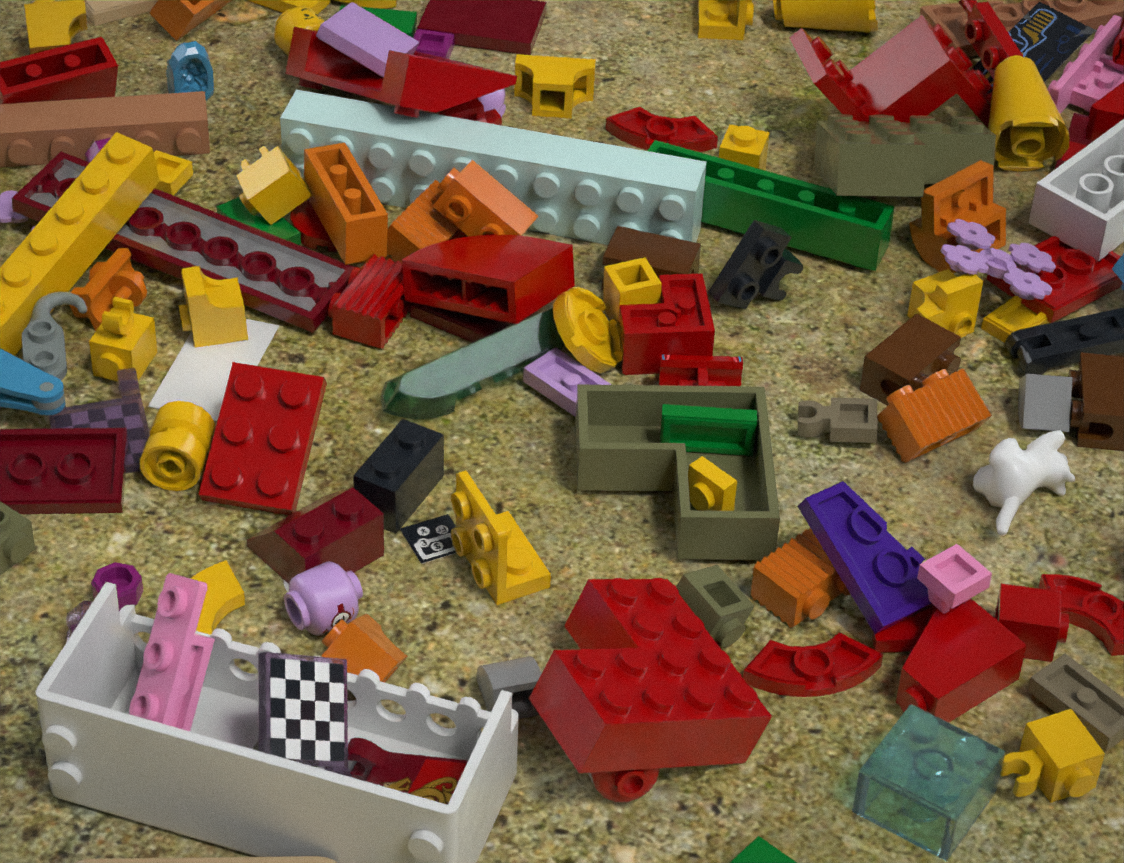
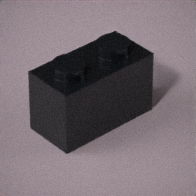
M402 418L353 475L354 488L384 513L385 530L397 534L443 478L444 434Z

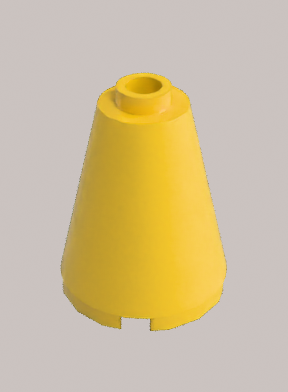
M773 0L775 19H783L784 27L869 33L878 31L875 0Z
M1010 56L996 67L988 130L996 135L994 159L998 162V167L1008 171L1024 172L1043 168L1044 160L1054 156L1055 161H1057L1069 148L1068 129L1035 63L1031 59L1022 56Z

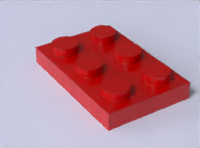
M232 362L198 494L201 500L283 515H291L296 512L327 386L325 378Z

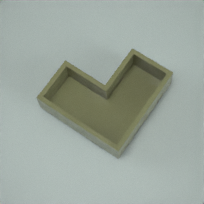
M830 114L828 115V121H817L814 170L837 196L923 197L924 184H936L980 160L994 165L996 135L985 128L984 123L976 122L975 117L953 116L951 117V123H942L935 121L933 116H910V122L894 121V116L869 115V122H859L853 120L852 115Z
M577 384L575 419L577 490L672 491L677 559L762 560L764 556L768 557L771 552L775 553L780 513L765 387ZM662 404L757 410L753 456L686 452L685 443H660ZM703 456L737 480L734 511H700L693 507L689 497V464Z

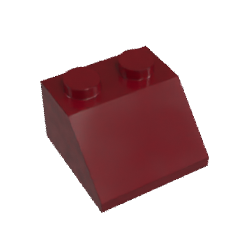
M351 487L325 495L246 539L247 547L288 584L297 574L328 561L338 564L345 572L352 571L355 573L384 556V513L355 488Z

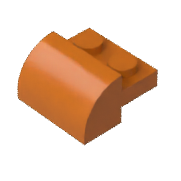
M980 160L924 189L923 197H921L922 217L909 223L910 233L922 259L937 271L941 272L949 269L953 274L956 273L950 268L949 263L944 259L945 255L941 252L944 244L955 247L960 245L955 240L956 236L947 230L948 224L954 222L955 219H962L968 223L975 222L984 226L987 229V233L995 237V241L991 244L990 248L999 249L1006 245V208L993 203L994 165ZM979 248L978 250H971V251H975V252L980 253V251H982V250H984V249H980V248Z

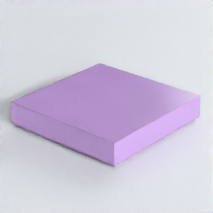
M353 2L323 22L316 34V37L381 77H384L389 50L413 55L419 44L417 40Z

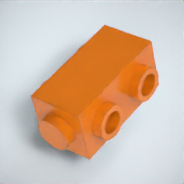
M474 160L461 172L454 167L438 185V188L443 193L433 205L451 224L456 225L467 236L501 234L523 236L538 218L535 212Z

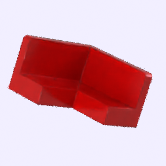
M703 273L659 275V280L662 283L661 303L620 305L619 323L623 341L621 368L624 375L659 374L660 355L713 356L715 328Z

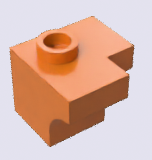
M367 613L352 620L349 624L341 619L322 641L328 649L321 657H324L329 663L342 664L344 672L359 675L363 669L372 670L377 673L380 682L384 683L387 682L408 656L387 638L382 631V626Z

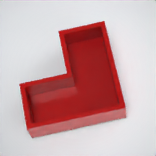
M663 578L588 579L564 625L580 649L554 650L529 697V700L579 773L746 763L771 720L772 715L759 700L756 691L747 684L731 663L728 654L718 646L706 630L703 621L693 613L681 597L677 587L668 579Z

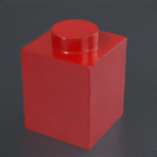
M1001 583L994 618L1027 645L1024 658L1052 662L1057 642L1066 643L1069 628V613L1061 612V592Z

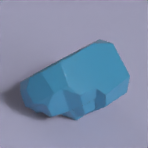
M196 41L181 43L174 50L171 58L167 60L166 77L168 92L205 91L207 101L213 96L214 92L213 69L205 47Z

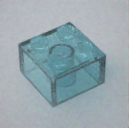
M910 704L859 770L852 812L947 861L995 795L1006 751Z

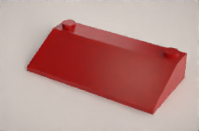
M295 26L285 74L300 78L298 84L300 86L322 90L323 85L393 104L395 105L393 113L419 118L420 110L437 113L515 85L517 81L516 75L418 51H415L412 55L392 50L388 52L384 77H381L316 37L318 31Z

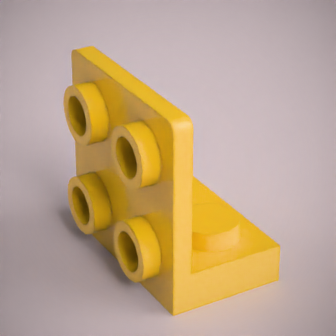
M698 0V38L744 40L745 25L752 26L754 2L752 0Z
M466 470L456 473V492L451 495V503L456 515V528L451 529V539L456 553L460 557L465 556L470 563L473 577L480 589L486 588L496 605L550 588L551 573L510 512L506 511L495 514Z

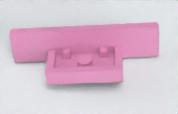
M1114 15L1105 26L1100 25L1091 43H1085L1082 46L1078 58L1074 62L1069 61L1061 78L1050 83L1048 91L1060 114L1069 103L1090 112L1091 105L1124 82V66L1113 63V57L1110 56L1113 52L1115 38L1120 31L1122 17Z
M172 573L167 574L163 590L158 598V608L149 642L144 650V660L135 694L130 702V715L186 731L191 730L215 640L214 638L195 633L207 591V584L205 582Z

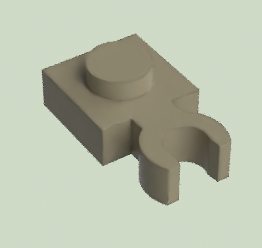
M831 398V406H822L815 401L798 402L797 435L815 437L821 433H830V442L877 443V399Z

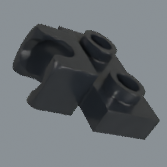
M753 220L708 293L719 303L742 309L748 307L758 292L767 298L783 300L786 297V292L779 288L781 279L789 273L799 274L804 268L800 260L786 249L792 237L780 227Z

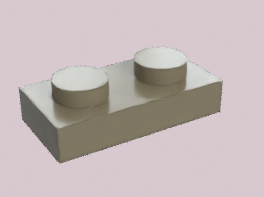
M1063 654L1030 678L1028 691L1055 713L1072 709L1100 748L1105 752L1124 739V698L1067 654Z

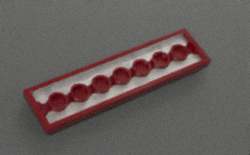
M60 151L12 197L13 212L40 222L90 162ZM156 188L153 189L105 247V249L115 252L118 248H129L132 260L181 280L183 268L200 266L202 273L211 279L224 280L238 277L244 305L312 333L328 316V308L333 295L336 292L343 293L348 286L349 276L355 268Z

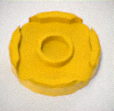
M574 287L559 295L553 304V318L557 331L566 348L578 362L594 372L603 373L609 371L622 361L623 341L620 326L614 318L608 321L606 315L602 312L607 307L599 297L589 290Z

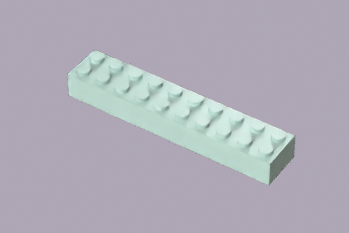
M302 90L295 91L280 117L282 151L300 170L303 178L304 149L345 142L382 204L407 208L435 179L441 183L454 167L461 172L474 160L538 215V218L529 227L528 231L609 245L617 226L691 242L697 241L701 230L706 161L422 111L419 113V118L393 113V106Z

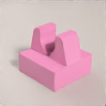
M955 544L921 563L917 579L928 588L929 601L942 613H946L950 608L953 609L988 589L992 573L962 547Z

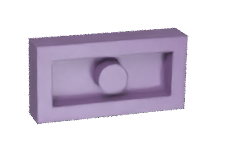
M556 347L524 367L523 382L575 417L577 384L612 385Z

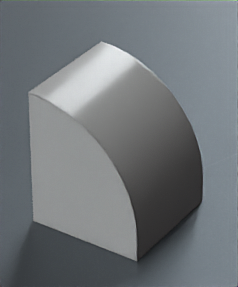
M1025 374L1019 379L1018 415L1020 427L1022 429L1069 432L1072 377Z
M532 656L478 667L476 680L487 711H492L501 690L512 693V709L518 713V719L539 715L529 700L542 674Z

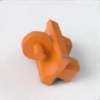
M118 248L106 262H96L89 270L90 281L86 286L75 287L70 292L81 297L87 306V312L82 314L75 306L69 305L76 318H89L95 331L102 323L104 311L110 312L113 308L114 297L132 300L134 307H137L147 296L144 275L133 269L129 248Z

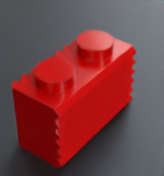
M374 253L370 255L361 268L355 267L352 270L346 289L343 293L336 292L329 304L328 315L332 318L334 335L384 349V345L388 343L389 338L391 339L392 333L395 334L396 328H399L400 323L406 318L407 312L410 313V304L413 303L405 301L403 268L399 260L394 262L391 258L387 260L383 256L378 258Z

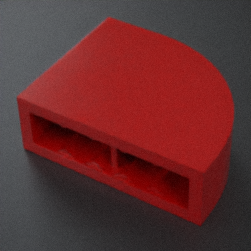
M504 234L461 237L429 245L402 259L405 301L513 324L520 323L575 286L573 245L535 237Z

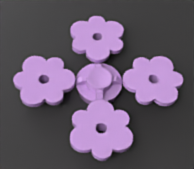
M955 219L954 222L948 224V232L956 236L955 240L960 245L955 247L944 244L941 252L945 255V261L949 263L950 268L962 275L980 272L1003 279L1011 285L1010 290L1012 293L1026 300H1033L1034 298L1044 299L1045 295H1050L1052 287L1048 283L1041 281L1040 277L1036 275L1041 270L1046 272H1053L1056 265L1051 261L1052 257L1048 253L1039 251L1037 247L1029 243H1020V245L1010 244L1009 251L1011 254L1009 255L1002 250L990 248L991 244L995 241V237L987 233V229L984 226L975 222L968 223L962 219ZM979 248H980V249H984V250L980 251V253L975 252V251H971V250H978Z

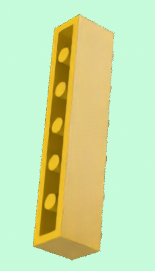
M116 132L0 267L1 349L14 356L22 348V332L32 318L34 304L41 297L49 293L69 292L158 185L160 180L152 147Z

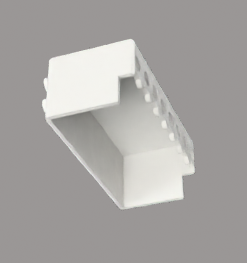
M109 582L104 584L36 689L48 778L52 794L56 798L256 857L321 856L333 859L337 863H477L517 772L519 716L512 709L511 692L501 690L492 711L489 712L480 709L479 702L471 697H463L457 703L431 696L429 689L420 683H413L409 689L380 682L377 673L369 669L361 670L359 675L344 672V688L350 690L356 697L354 701L344 700V750L351 738H364L389 752L469 760L448 805L352 778L350 773L357 761L315 760L317 767L253 750L258 739H271L270 659H300L282 655L279 647L271 642H264L260 648L232 641L231 635L223 629H215L211 635L199 631L195 632L215 640L190 731L130 715V702L135 694L144 660V650L147 645L139 637L138 632L151 634L154 619L137 615L135 605H126L119 611L116 584ZM317 655L312 656L309 660L329 663L324 657ZM234 659H244L252 663L258 673L251 674L241 670L235 664ZM387 699L397 702L404 708L406 714L400 715L388 711L383 707L380 700ZM430 714H443L449 717L456 727H442L433 721Z

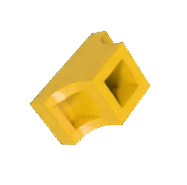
M516 54L515 75L517 76V81L514 85V96L524 98L532 104V116L572 119V111L576 105L582 102L593 101L596 59Z

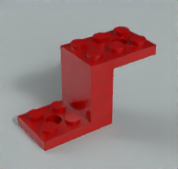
M923 15L851 70L840 59L837 62L830 59L833 54L819 36L812 39L801 28L789 37L814 85L842 114L852 115L853 120L869 122V115L894 116V121L910 122V116H927L955 94H958L988 128L992 92L990 94L987 92L992 89L991 84L979 69L976 71L969 69L973 64L959 46L957 48L953 45L949 46L953 41L939 23L932 27Z

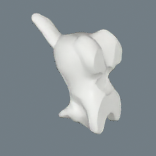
M1061 430L1052 431L1040 436L1027 445L1026 450H1022L1019 447L1015 438L1001 441L990 453V464L981 467L973 478L975 491L984 495L991 506L1001 508L996 518L997 533L1000 536L1007 534L1010 523L1019 506L1037 488L1047 487L1057 495L1063 496L1066 493L1065 482L1075 481V476L1070 472L1067 457L1057 451L1065 440Z

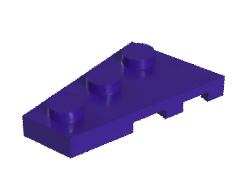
M844 481L806 497L797 506L874 634L934 606L929 601L928 588L917 579L919 565L925 558L912 546L907 550L887 531V522Z

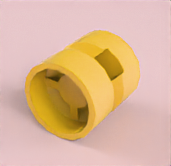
M185 401L168 402L160 407L140 457V470L144 477L153 485L164 490L182 491L196 485L201 476L206 455L210 450L215 432V422L211 415L202 407Z

